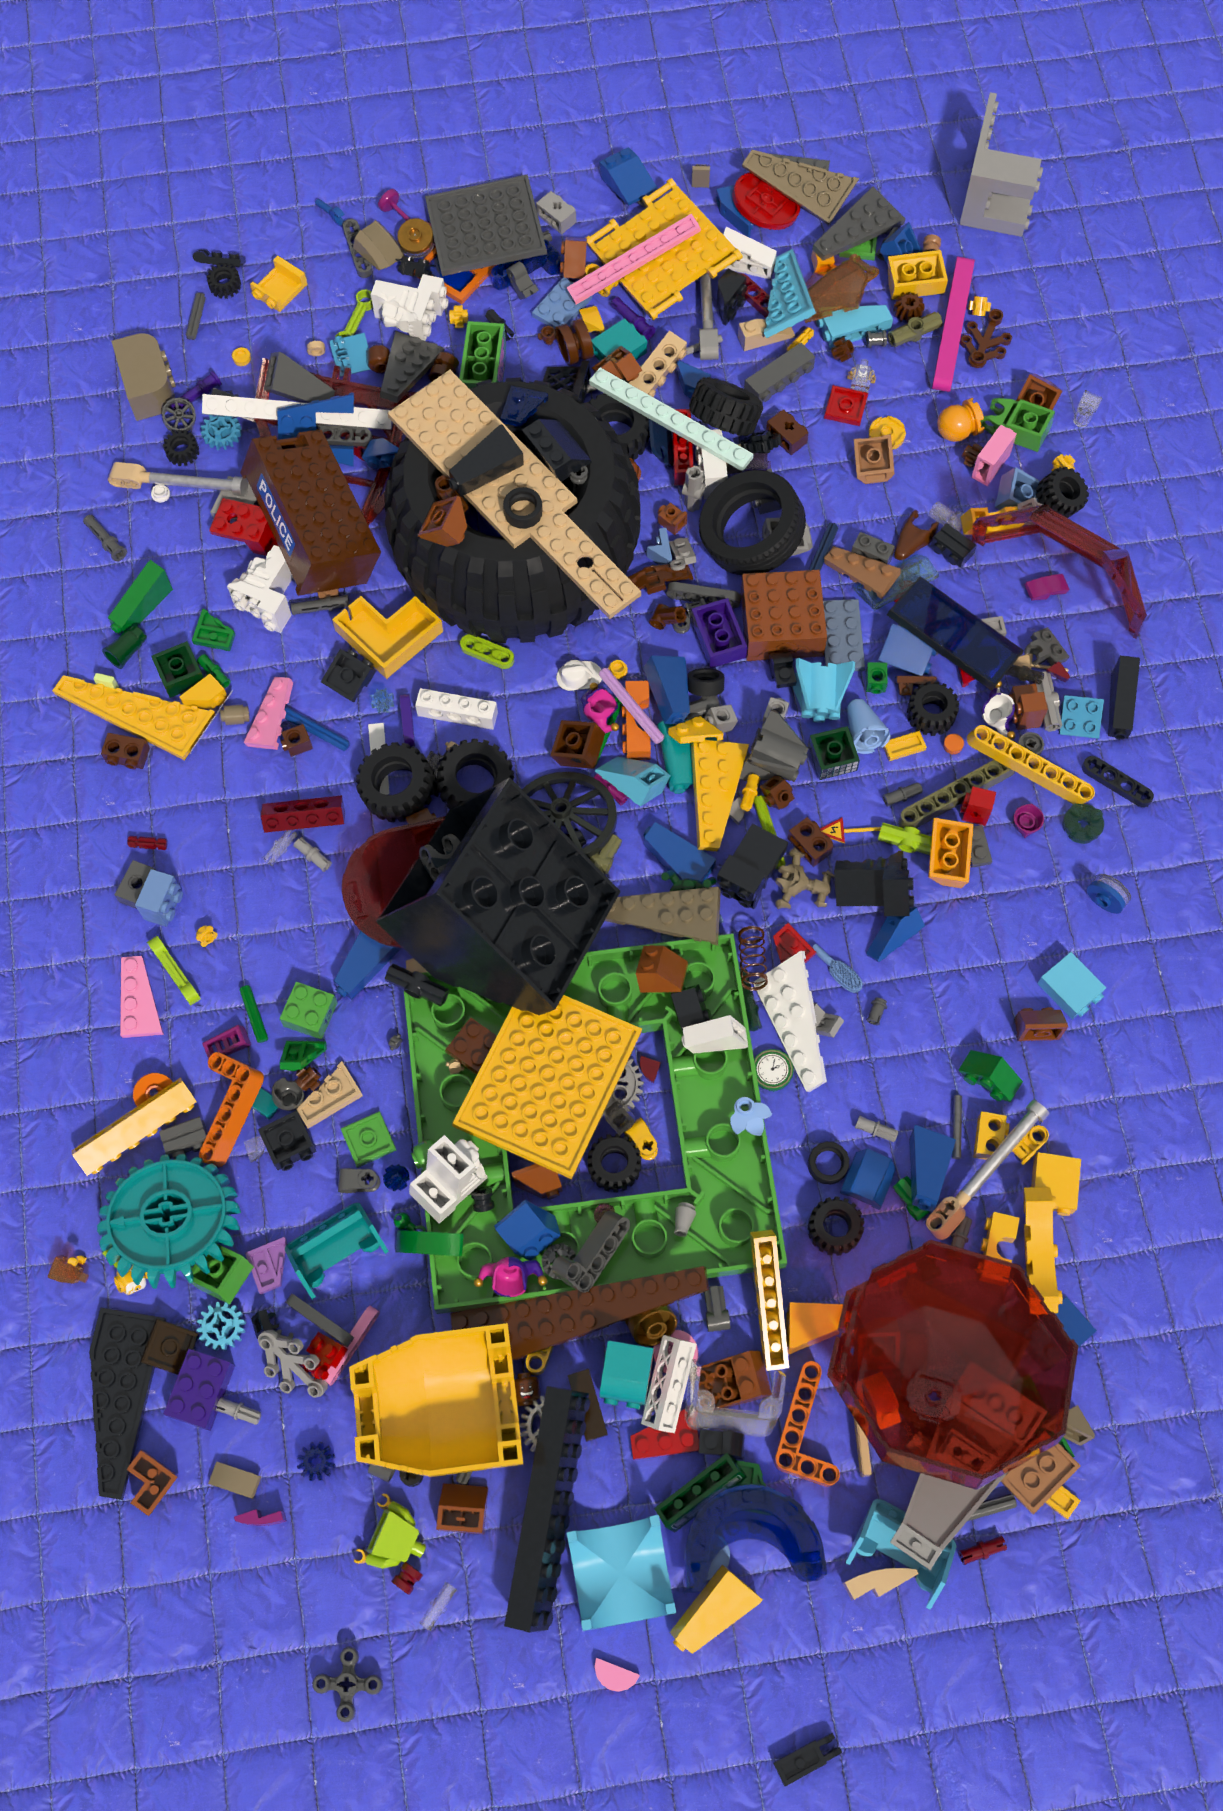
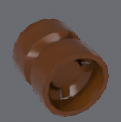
M447 352L438 353L428 375L430 381L433 382L448 370L455 374L459 366L458 359Z

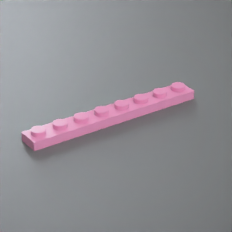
M690 214L568 286L567 290L577 305L701 231V228L693 215Z

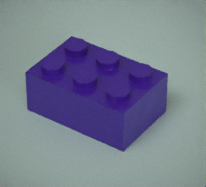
M728 598L691 609V622L709 668L746 658L747 644Z
M188 1349L163 1414L211 1431L218 1413L216 1411L218 1401L221 1397H224L235 1365L231 1362Z

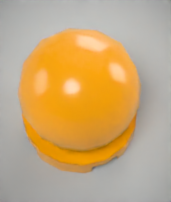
M973 398L964 400L962 406L959 404L950 405L939 414L937 427L938 432L944 439L950 442H958L969 437L970 433L976 436L984 432L985 427H981L980 421L984 417L979 404L972 402Z

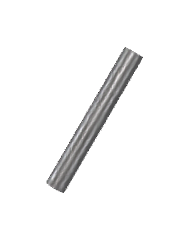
M954 1095L953 1138L956 1139L952 1158L961 1159L962 1096Z

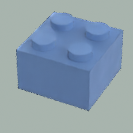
M151 869L135 906L144 920L167 927L169 921H172L175 916V907L177 903L181 902L183 892L174 876Z

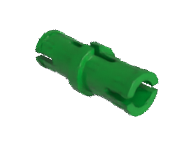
M206 654L201 655L197 659V663L207 672L206 674H211L224 689L230 685L231 680L221 671V667L214 664Z

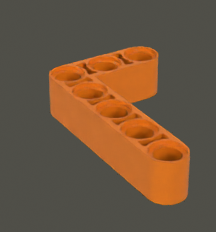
M214 1052L209 1057L208 1067L231 1079L232 1082L200 1149L199 1158L203 1159V1163L222 1167L229 1158L263 1084L264 1075L260 1070L220 1052Z
M809 1361L800 1370L775 1454L774 1464L781 1472L830 1487L839 1480V1469L833 1464L799 1453L822 1373L818 1363ZM808 1367L814 1368L817 1373L816 1377H807L805 1369ZM800 1389L809 1391L810 1398L808 1400H803L799 1397L798 1392ZM796 1410L801 1411L804 1415V1420L796 1422L792 1418V1412ZM789 1432L796 1434L797 1443H788L785 1438L786 1434ZM780 1455H788L791 1459V1464L787 1467L782 1466L779 1462ZM809 1462L813 1467L812 1473H803L801 1464ZM826 1469H830L834 1473V1480L831 1482L823 1478V1471Z

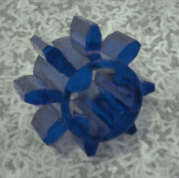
M392 1164L385 1169L386 1174L383 1175V1182L388 1189L395 1192L398 1189L401 1191L408 1186L406 1182L410 1180V1175L404 1166H400V1164L394 1166Z

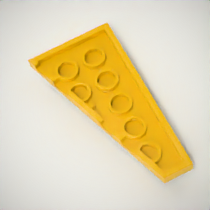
M713 740L691 742L698 850L718 851L720 848L749 744Z

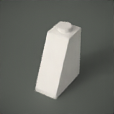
M731 1015L683 1027V1046L693 1054L748 1047L746 1027Z

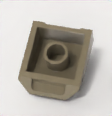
M377 220L360 230L354 239L353 249L378 270L387 268L397 262L396 259L404 257V252L398 242Z

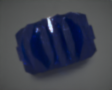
M311 1442L310 1450L303 1447L302 1451L305 1453V1456L298 1455L297 1459L303 1461V1463L297 1465L298 1469H304L301 1475L303 1477L309 1475V1480L312 1482L315 1480L316 1474L319 1481H323L322 1473L330 1476L331 1472L327 1470L328 1467L335 1468L336 1466L334 1463L329 1462L336 1458L335 1454H329L332 1448L330 1446L324 1448L323 1442H319L317 1448ZM318 1457L321 1460V1464H316L315 1466L312 1464V1459H317Z

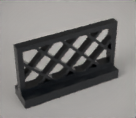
M582 361L581 366L547 367L543 381L550 382V384L554 382L555 384L551 385V388L554 390L561 387L576 393L578 400L584 403L589 380L591 379L589 361Z

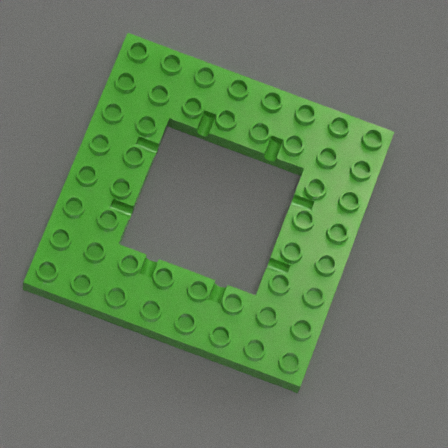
M734 934L719 935L718 946L706 941L699 942L694 941V939L586 953L564 995L642 1028V1033L661 1030L663 1032L685 1188L540 1207L555 1215L561 1236L532 1259L540 1263L543 1274L547 1278V1283L540 1285L538 1277L535 1274H531L527 1279L526 1291L516 1297H503L496 1294L492 1289V1277H486L483 1280L482 1287L474 1285V1280L478 1278L481 1267L484 1264L497 1263L505 1257H515L522 1262L529 1260L515 1254L494 1227L514 1209L508 1152L452 1126L477 1074L461 1064L464 1070L451 1075L446 1062L454 1058L445 1052L448 1045L470 1017L495 1035H498L512 1006L505 1003H497L464 988L444 983L435 979L429 972L422 974L426 975L430 981L449 989L448 998L442 1006H438L423 998H414L404 991L418 1144L428 1139H432L436 1143L444 1135L453 1144H456L460 1139H464L467 1142L472 1141L479 1148V1161L484 1168L485 1174L488 1176L477 1188H491L493 1192L491 1199L494 1201L495 1206L492 1210L486 1212L474 1211V1199L471 1198L470 1193L440 1224L425 1210L427 1232L464 1234L462 1256L429 1254L434 1310L437 1314L470 1310L577 1290L565 1284L561 1279L551 1278L545 1273L542 1267L543 1254L552 1244L562 1243L570 1246L577 1256L607 1211H613L628 1218L630 1228L592 1287L701 1266L706 1267L707 1278L754 1272L750 1232L773 1230L776 1235L779 1269L786 1268L787 1258L765 1123L761 1136L752 1135L746 1129L740 1134H735L730 1124L731 1116L735 1113V1102L739 1098L748 1097L754 1103H761ZM643 946H665L688 961L682 989L699 984L700 989H703L705 992L706 1001L704 1002L706 1009H709L711 1012L712 1020L731 1015L746 1027L748 1047L694 1054L686 1049L682 1043V1036L684 1034L682 1033L671 997L673 992L640 993L636 970ZM747 1106L741 1107L743 1111H747L749 1109ZM681 1202L694 1205L696 1216L686 1237L674 1234L675 1208Z

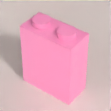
M1000 425L977 456L971 478L988 486L1010 456L1017 433L1013 432L1010 428Z

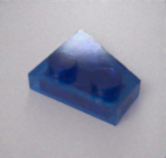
M511 386L501 415V422L521 427L527 421V418L537 411V407L542 402L546 403L548 401V393Z

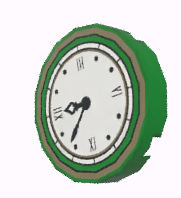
M769 1049L762 1051L755 1057L754 1062L759 1087L769 1091H778L789 1084L793 1076V1064L785 1053L780 1050Z

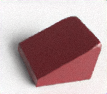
M1057 662L1046 670L1052 677L1063 682H1067L1070 678L1061 662Z

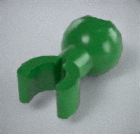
M400 1212L395 1215L393 1223L396 1228L407 1229L408 1231L421 1229L426 1232L424 1226L413 1224L407 1213ZM396 1216H400L401 1220H396Z

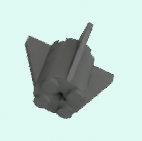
M771 709L762 727L757 729L751 746L752 752L751 754L748 753L740 779L747 781L748 775L756 774L759 776L760 781L778 776L795 782L799 774L798 769L800 765L805 763L809 747L803 743L779 712Z

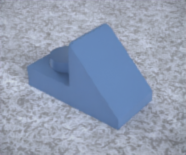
M659 528V536L655 537L656 546L647 547V557L659 565L670 564L672 556L667 529Z

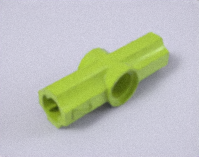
M882 823L878 836L879 841L896 845L904 852L913 853L917 851L930 855L931 836L921 834L914 827L901 828Z

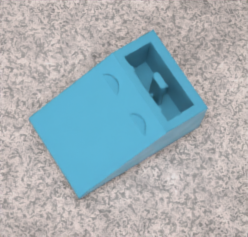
M619 756L595 770L604 780H607L618 791L624 793L640 807L660 795L671 776L654 763Z

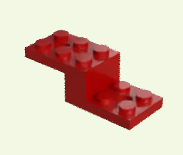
M222 498L209 529L212 535L245 542L253 553L267 556L273 545L278 546L260 506ZM233 517H238L236 522L230 523Z

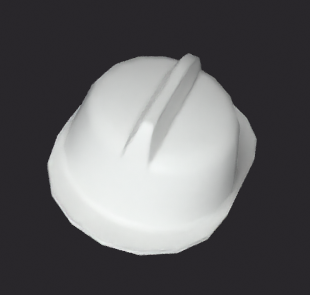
M570 660L558 670L556 680L558 685L567 691L589 689L591 683L595 682L599 685L602 681L599 676L601 668L591 661Z

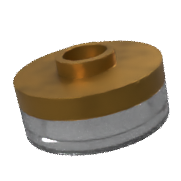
M418 218L410 219L399 228L398 241L401 249L407 256L421 258L433 249L435 244L431 226L426 221Z

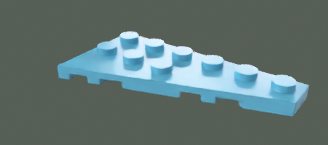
M793 249L776 257L775 278L772 280L773 290L770 292L768 304L769 315L766 317L767 327L764 329L766 338L816 314Z

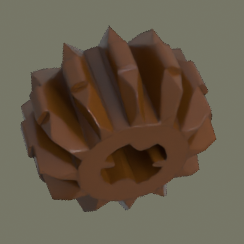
M910 291L908 295L903 292L901 296L897 297L893 309L895 317L900 318V322L906 320L908 324L911 318L922 317L925 306L923 298H918V293L912 295Z

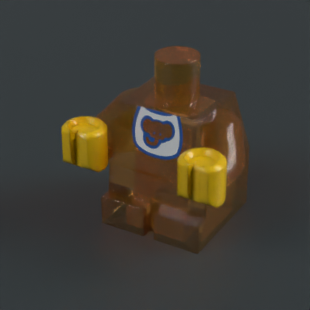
M64 1255L56 1256L47 1277L63 1283L74 1284L79 1281L86 1283L89 1275L83 1273L84 1268L81 1265L86 1262L87 1258L82 1255L76 1258L70 1257L69 1259Z

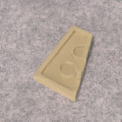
M341 1061L337 1065V1069L324 1079V1083L317 1091H313L296 1110L309 1129L363 1095Z

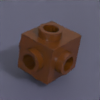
M773 776L760 786L765 796L763 799L769 807L780 810L787 807L795 799L792 794L793 789L791 785L781 777Z

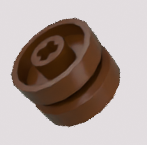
M581 318L571 321L570 327L565 323L556 326L555 332L558 346L567 365L570 366L578 363L579 357L582 360L593 358L594 350L591 337L585 322Z

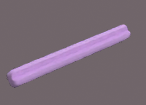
M606 667L599 672L601 679L654 743L659 744L662 742L664 735L611 671Z

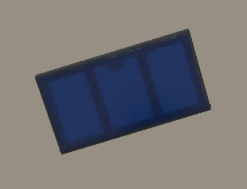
M921 576L917 578L887 613V616L991 691L1024 651Z

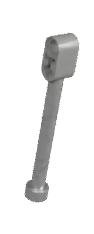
M705 273L700 277L703 329H699L700 360H718V329L713 328L711 277Z

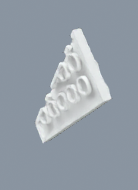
M800 951L767 972L768 984L766 987L756 991L806 1092H811L826 1083L827 1080L823 1057L820 1056L818 1044L820 1039L815 1026L817 1024L812 992L809 990L807 978H809V974L804 959H806L805 951ZM760 977V978H758L757 980H755L754 982H761V981H764L765 979L762 978V977ZM763 982V983H761V984H753V985H754V987H758V986L763 985L765 982Z

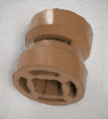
M934 234L927 235L923 240L924 247L922 252L940 250L941 238Z

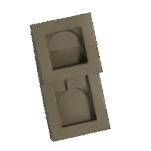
M216 1461L208 1484L254 1499L261 1476Z

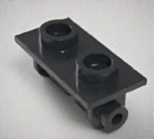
M406 256L403 257V260L396 259V261L401 262L398 271L402 275L414 276V270H416L415 277L421 278L423 274L431 276L432 271L430 267H436V265L429 264V260L418 259V262H414V258Z

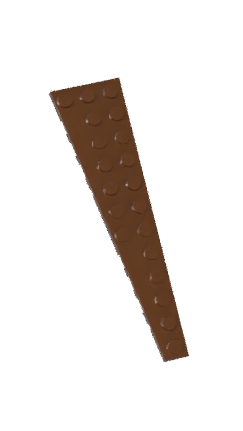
M705 1266L594 1286L585 1293L579 1290H572L451 1313L452 1330L508 1323L512 1360H518L534 1352L546 1350L551 1346H557L609 1327L611 1324L623 1322L633 1316L650 1312L652 1309L664 1307L677 1300H683L708 1291L707 1271Z

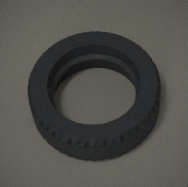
M746 471L726 479L710 494L700 514L699 533L702 543L709 554L726 571L736 575L766 573L783 564L796 551L805 532L806 515L799 497L785 478L769 471ZM759 499L774 500L780 504L782 508L780 520L774 531L761 542L748 547H733L724 541L725 526L732 514L741 506Z

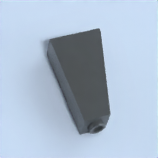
M271 353L264 391L301 403H312L314 400L321 401L334 396L335 390L284 353Z

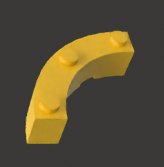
M1024 1187L1026 1223L1024 1224V1242L1031 1314L1058 1313V1304H1062V1291L1057 1289L1054 1257H1058L1057 1244H1053V1209L1057 1208L1056 1196H1052L1050 1187Z

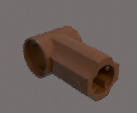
M446 475L438 477L435 481L436 493L440 501L459 496L456 491L450 488L448 483L450 477ZM460 497L463 510L465 513L466 510H468V505L466 504L464 499Z
M658 604L649 623L659 630H663L668 624L683 623L687 618L686 610L682 606L668 607L664 604Z

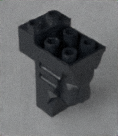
M752 823L733 856H728L717 874V883H719L721 894L726 898H733L739 901V904L745 908L755 909L761 897L762 889H765L768 878H771L774 869L787 850L788 842Z
M898 851L886 859L879 857L877 860L866 859L863 862L836 861L834 869L836 906H884V916H910V908H914V896H910V890L914 888L913 877L909 878V870H907L908 861L907 858L903 857V851Z

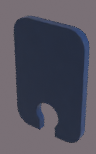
M649 419L652 452L658 459H661V447L664 452V464L671 467L673 466L672 433L667 428Z

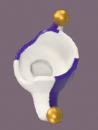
M1000 680L990 692L989 699L982 707V718L988 725L995 727L1001 735L1014 739L1015 733L1010 731L1009 721L1014 714L1015 703L1009 695L1000 692L1002 685Z

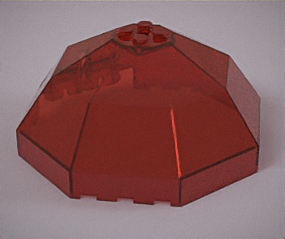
M929 1240L923 1243L922 1246L899 1255L895 1260L872 1269L867 1281L846 1291L838 1330L842 1335L841 1338H835L827 1376L882 1462L977 1490L1055 1446L1063 1438L1067 1428L1078 1345L1074 1339L1071 1340L1063 1329L1064 1325L1056 1314L1049 1310L1044 1303L1043 1296L1035 1285H1031L1020 1265ZM935 1392L939 1400L932 1401L928 1395Z

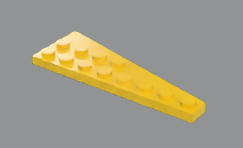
M64 675L52 690L55 695L141 739H145L147 742L184 761L216 715L211 709L208 711L194 705L191 707L176 701L169 702L161 700L159 697L137 692H126L120 688L113 689L99 683L97 685L87 683L85 680Z

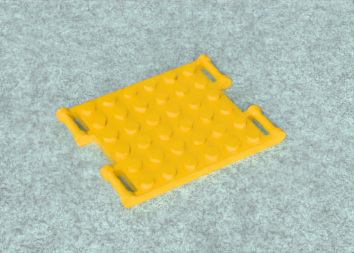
M672 178L668 179L666 184L649 196L645 195L642 201L647 208L629 221L619 226L615 219L612 218L606 226L593 235L585 237L587 238V246L605 265L686 216L693 215L701 228L700 232L618 280L652 320L658 318L660 313L674 303L681 302L683 297L679 291L705 273L714 279L717 273L736 260L739 261L743 258L741 252L729 242L686 196ZM670 189L672 190V191H670L669 193H667L666 195H664L662 198H660L659 200H657L656 202L652 203L654 200H656L657 198H659L661 195H663L664 193H666V192L669 191ZM611 230H614L613 232H611L609 235H607L606 237H604L603 239H601V240H600L599 242H597L596 244L594 243L595 241H597L598 239H600L601 237H603L604 235H606V234H607L608 232H610Z

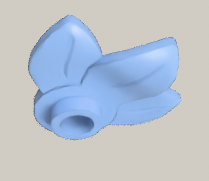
M742 1097L735 1102V1113L731 1116L730 1124L735 1134H740L746 1129L752 1135L761 1136L764 1130L763 1119L772 1116V1113L764 1103H754L752 1099ZM747 1106L749 1109L747 1111H743L741 1107Z

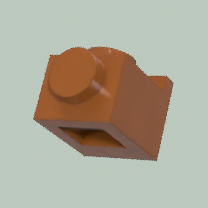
M671 502L667 506L662 505L658 510V523L673 535H676L687 524V512L681 511Z

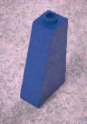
M651 655L643 669L664 724L677 725L683 723L690 713L685 657Z
M657 822L652 827L649 826L643 834L644 846L667 871L673 870L680 880L690 878L703 883L716 866V858L702 850H698V847Z
M369 916L334 980L337 987L335 990L343 998L347 996L352 1000L402 948L376 923L372 916Z
M918 1125L914 1126L909 1139L912 1205L919 1207L921 1210L933 1212L939 1200L956 1139Z

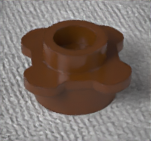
M552 326L543 327L541 333L538 334V339L546 342V345H552L556 339L555 329Z

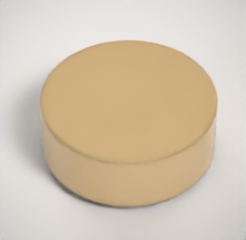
M321 341L309 342L307 344L308 354L311 356L323 355L325 353V344Z

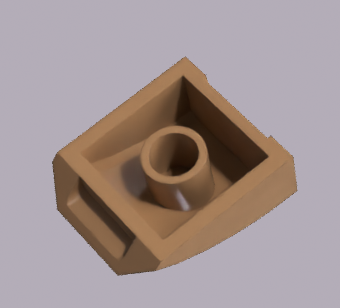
M891 434L881 437L854 439L857 479L864 484L889 481L895 474Z

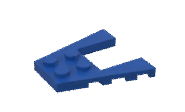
M352 392L349 395L340 397L339 395L333 396L330 399L321 401L314 400L312 403L303 405L296 404L278 408V440L296 438L298 432L316 430V412L354 413V393ZM329 445L338 463L354 466L353 446Z

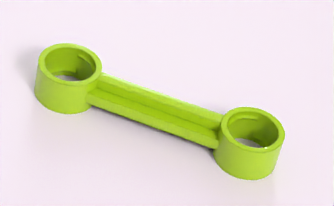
M363 289L356 294L357 306L345 330L337 333L335 337L342 336L344 338L355 334L365 312L373 308L372 299L368 302L360 301L363 298L371 299L370 290Z
M155 936L147 941L190 1006L201 1000L159 937Z

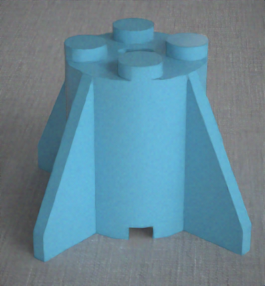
M797 658V673H795L797 682L796 686L792 687L801 707V717L813 718V722L817 723L825 722V719H840L841 701L854 673L855 662L828 663V666H821V662L811 663Z

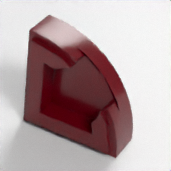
M641 1056V1071L648 1081L654 1083L661 1062Z

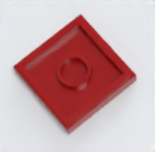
M833 385L824 419L860 426L868 393Z

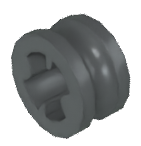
M586 466L581 467V470L578 471L581 472L579 476L577 472L570 473V480L573 483L583 484L588 477Z
M687 615L685 626L683 624L682 627L678 626V623L673 624L675 632L684 634L689 631L690 619Z

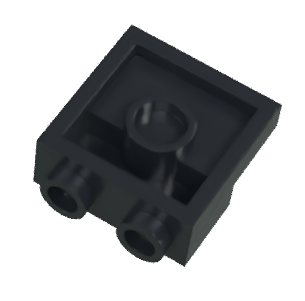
M340 649L321 683L348 700L355 702L363 687L368 686L377 670L372 668L374 664L368 660L363 659L361 661L357 659L358 654L348 649L346 652Z
M297 1110L258 1129L277 1170L287 1171L294 1166V1162L300 1159L301 1161H307L313 1157V1153L317 1152Z

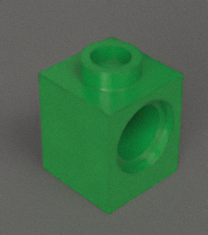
M868 662L866 667V692L873 694L885 693L888 684L887 663Z

